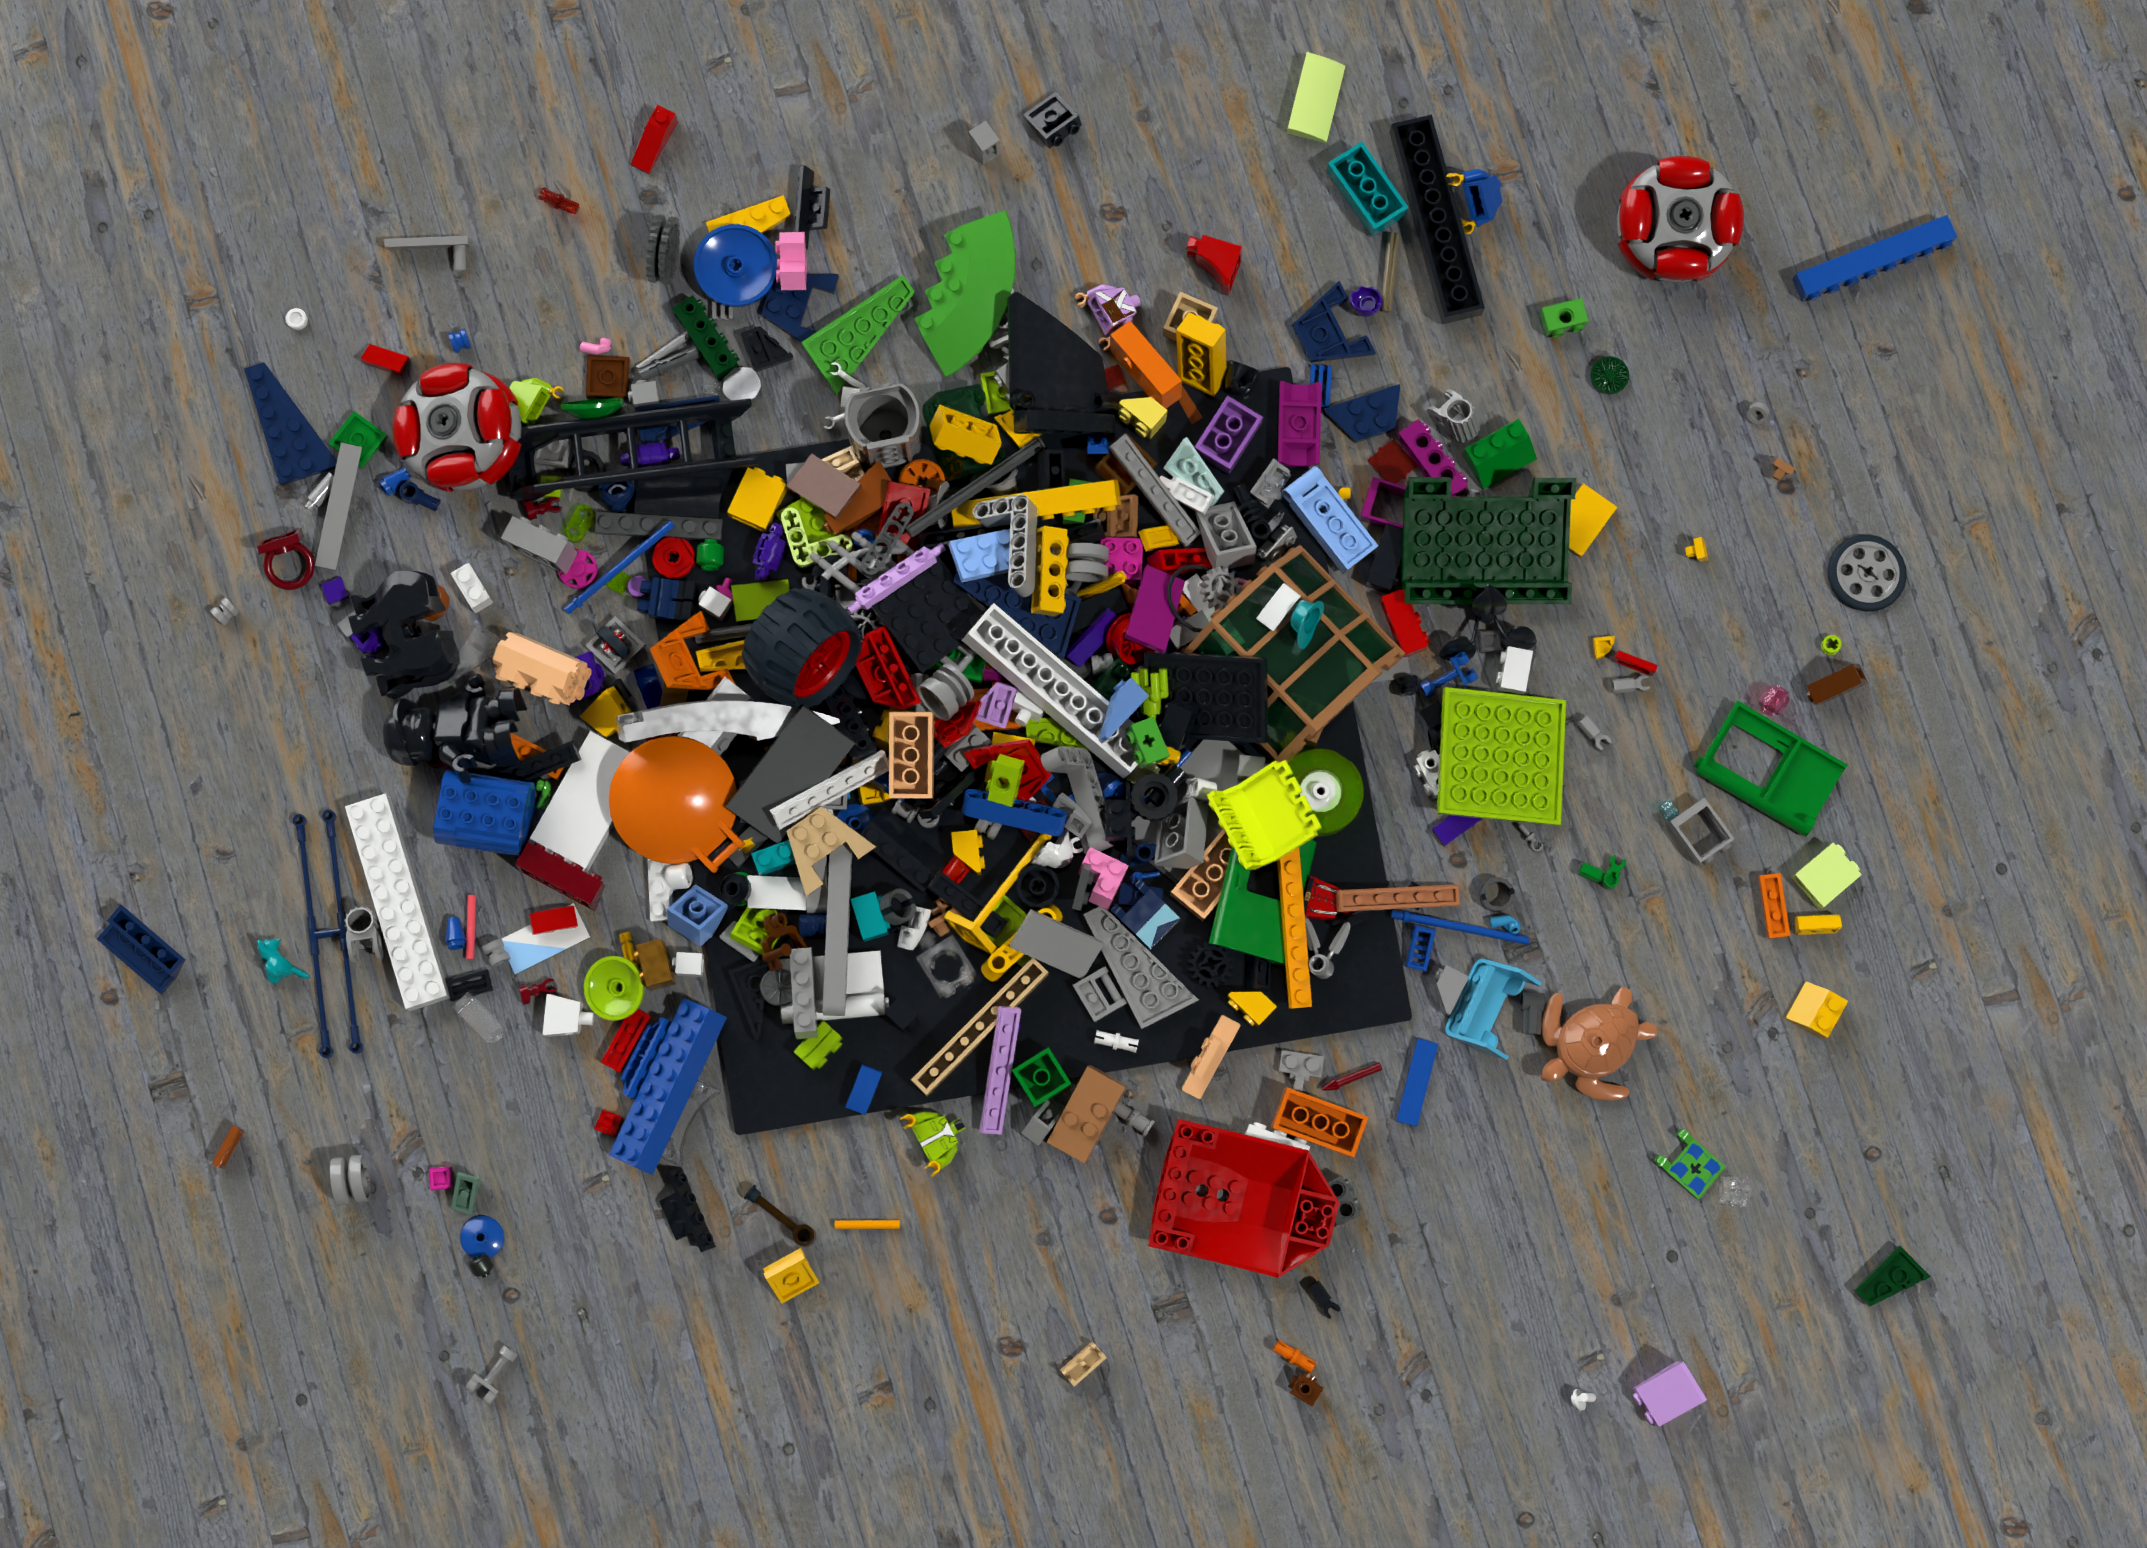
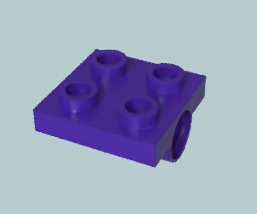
M586 652L575 657L586 662L592 673L586 682L585 693L582 699H576L570 705L604 692L601 681L605 679V674L601 665L595 662L593 652Z

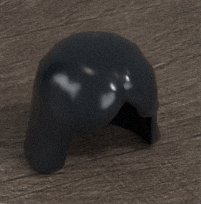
M1229 360L1224 381L1226 390L1238 396L1247 394L1260 375V371L1245 364ZM1238 381L1242 382L1243 386L1238 385Z

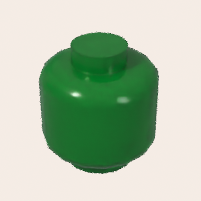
M705 539L704 543L697 546L696 563L701 566L702 570H718V567H721L724 563V547L718 544L715 539Z

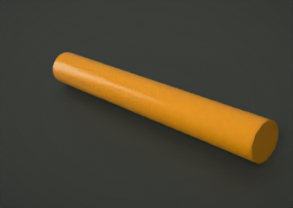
M835 1220V1229H900V1220Z

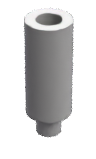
M330 472L307 497L309 501L305 507L310 511L315 506L320 507L330 495L334 475Z

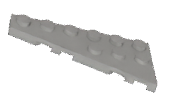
M1099 906L1083 914L1094 938L1103 941L1104 945L1101 951L1141 1030L1199 1001L1108 910Z

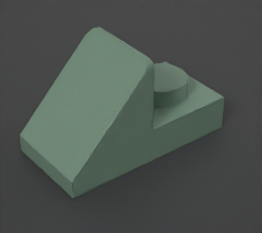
M458 1172L451 1209L472 1215L482 1181L477 1177Z

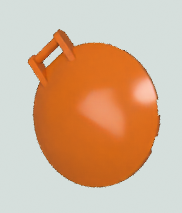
M666 736L652 739L632 750L618 766L609 790L610 815L620 837L638 854L647 859L667 864H681L700 859L711 872L715 873L719 870L718 867L733 852L745 845L742 839L731 829L736 814L726 808L727 803L737 792L734 776L722 757L709 746L700 741L681 736ZM729 837L733 842L711 861L708 855Z

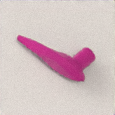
M725 578L722 586L718 585L716 587L721 594L731 599L734 604L732 591L730 590L733 580Z

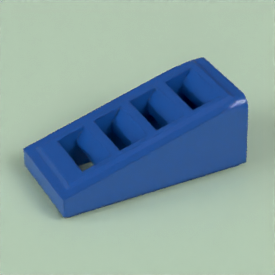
M1414 924L1406 967L1427 971L1436 933L1435 928ZM1418 932L1429 934L1428 938L1418 936ZM1416 940L1427 942V946L1416 944ZM1414 949L1426 951L1425 955L1414 953ZM1414 957L1423 959L1424 962H1414L1412 961V958Z

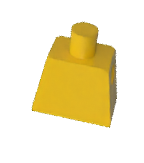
M613 686L606 689L580 717L603 736L608 737L615 732L618 733L617 716L632 712Z

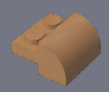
M1134 494L1120 496L1121 505L1115 506L1116 510L1103 512V508L1095 509L1093 520L1100 518L1106 537H1137L1138 496Z

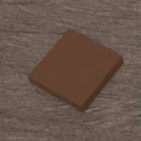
M588 356L586 398L628 399L630 358Z

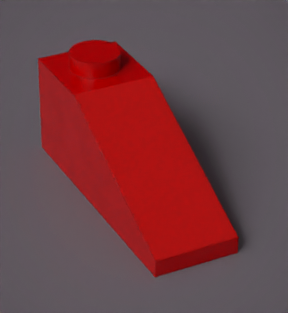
M659 105L656 106L647 122L631 166L650 174L678 123L676 113Z
M1205 548L1158 550L1147 558L1149 566L1170 575L1174 574L1180 567L1191 564L1205 566L1209 570L1213 569ZM1188 569L1182 571L1180 574H1189L1194 572H1200L1203 570Z

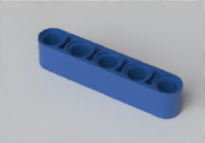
M967 789L964 793L961 812L966 816L1051 836H1061L1063 834L1067 813L1062 809L1016 799L1013 806L1010 807L988 801L989 792Z

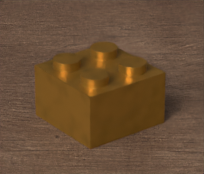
M657 939L636 945L637 951H634L636 963L642 967V972H639L642 985L644 984L651 991L675 985L676 982L666 943L662 939Z

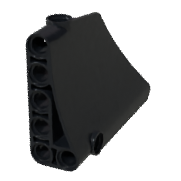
M1013 292L1007 298L1009 404L1014 414V433L1114 435V413L1118 410L1119 398L1116 394H1112L1107 387L1102 356L1057 318L1021 293Z

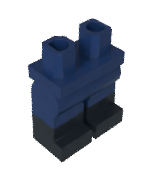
M653 577V581H641L640 593L651 594L650 601H638L637 611L648 615L649 619L684 623L693 615L696 582Z

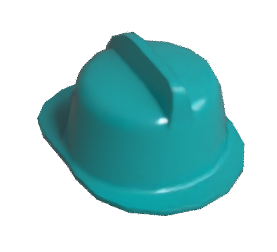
M1301 600L1292 612L1291 626L1298 633L1297 646L1299 649H1304L1311 641L1324 611L1322 601L1312 604Z

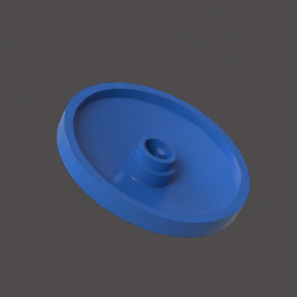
M729 224L714 229L700 242L694 256V273L699 287L707 297L723 306L745 307L758 302L770 291L776 279L777 259L771 243L761 232L746 225Z

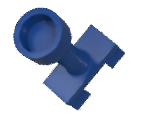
M1460 652L1454 657L1449 658L1454 667L1453 671L1433 682L1426 680L1420 683V687L1427 698L1435 695L1434 691L1436 688L1441 687V685L1456 677H1459L1464 686L1478 679L1474 669H1469L1462 673L1459 666L1469 662L1465 652Z

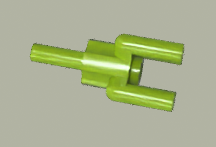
M1140 668L1139 672L1131 673V678L1149 695L1140 705L1141 714L1147 715V719L1154 717L1156 721V714L1162 713L1161 699H1166L1169 696L1167 669H1159V673H1151V687H1149L1148 669Z

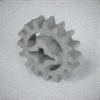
M1218 566L1207 571V574L1202 576L1204 581L1199 583L1203 587L1200 594L1205 595L1203 602H1209V609L1214 606L1215 611L1218 608L1223 610L1227 606L1226 601L1232 595L1236 594L1238 596L1241 593L1239 590L1242 588V585L1237 583L1240 581V578L1235 579V572L1228 573L1227 567L1221 569Z

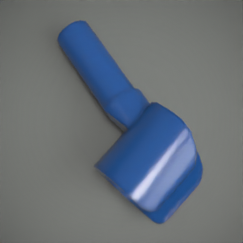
M1135 872L1130 876V884H1133L1137 879L1142 880V878L1160 876V872Z

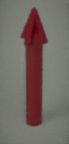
M1378 1062L1341 1078H1334L1321 1090H1339V1087L1382 1071L1381 1064Z

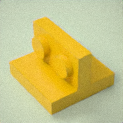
M802 1248L763 1268L765 1272L763 1274L781 1304L820 1283Z

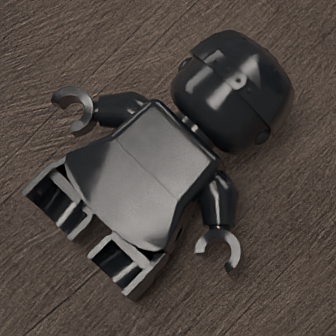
M477 673L472 674L464 682L466 691L462 690L449 698L447 702L440 703L437 715L429 708L414 709L407 699H399L394 705L393 712L388 715L383 725V739L386 751L394 762L405 766H416L419 761L431 760L439 753L440 760L454 768L458 779L462 783L471 782L467 769L476 768L478 766L476 761L487 765L496 764L501 767L520 765L510 738V733L518 732L515 722L520 721L517 711L527 710L519 688H502L498 692V696L486 697L483 690L485 682L482 676Z

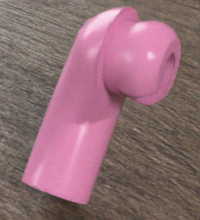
M601 338L600 344L597 345L582 342L580 351L593 355L609 352L611 340Z

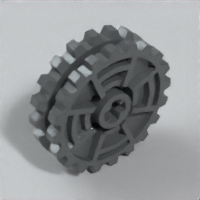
M656 215L655 220H653L650 236L648 237L646 255V276L649 282L656 283L660 278L662 284L669 285L671 279L673 280L680 244V223H678L679 219L677 217L671 216L666 221L664 215Z

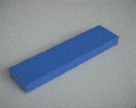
M1417 1038L1396 1122L1417 1127L1438 1043Z

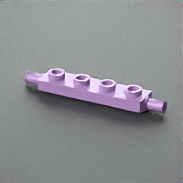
M942 543L932 550L924 546L856 592L857 601L846 608L851 615L861 607L868 610L872 605L881 601L937 563L936 556L946 551Z

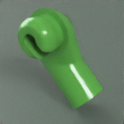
M539 779L535 788L542 792L536 808L545 811L551 799V785L547 780Z

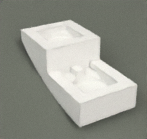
M1283 583L1256 619L1272 631H1275L1301 595Z
M916 906V913L909 920V925H901L897 947L913 950L927 927L931 914L930 909Z

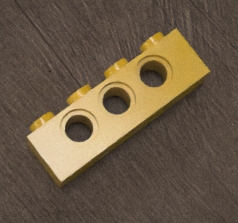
M1049 526L1037 529L1035 588L1032 593L1031 613L1056 616L1064 612L1066 606L1064 591L1067 585L1065 570L1068 564L1066 549L1069 544L1067 529ZM1050 546L1054 550V555L1050 551ZM1049 567L1052 569L1053 575L1050 574ZM1048 588L1052 591V596L1049 595Z

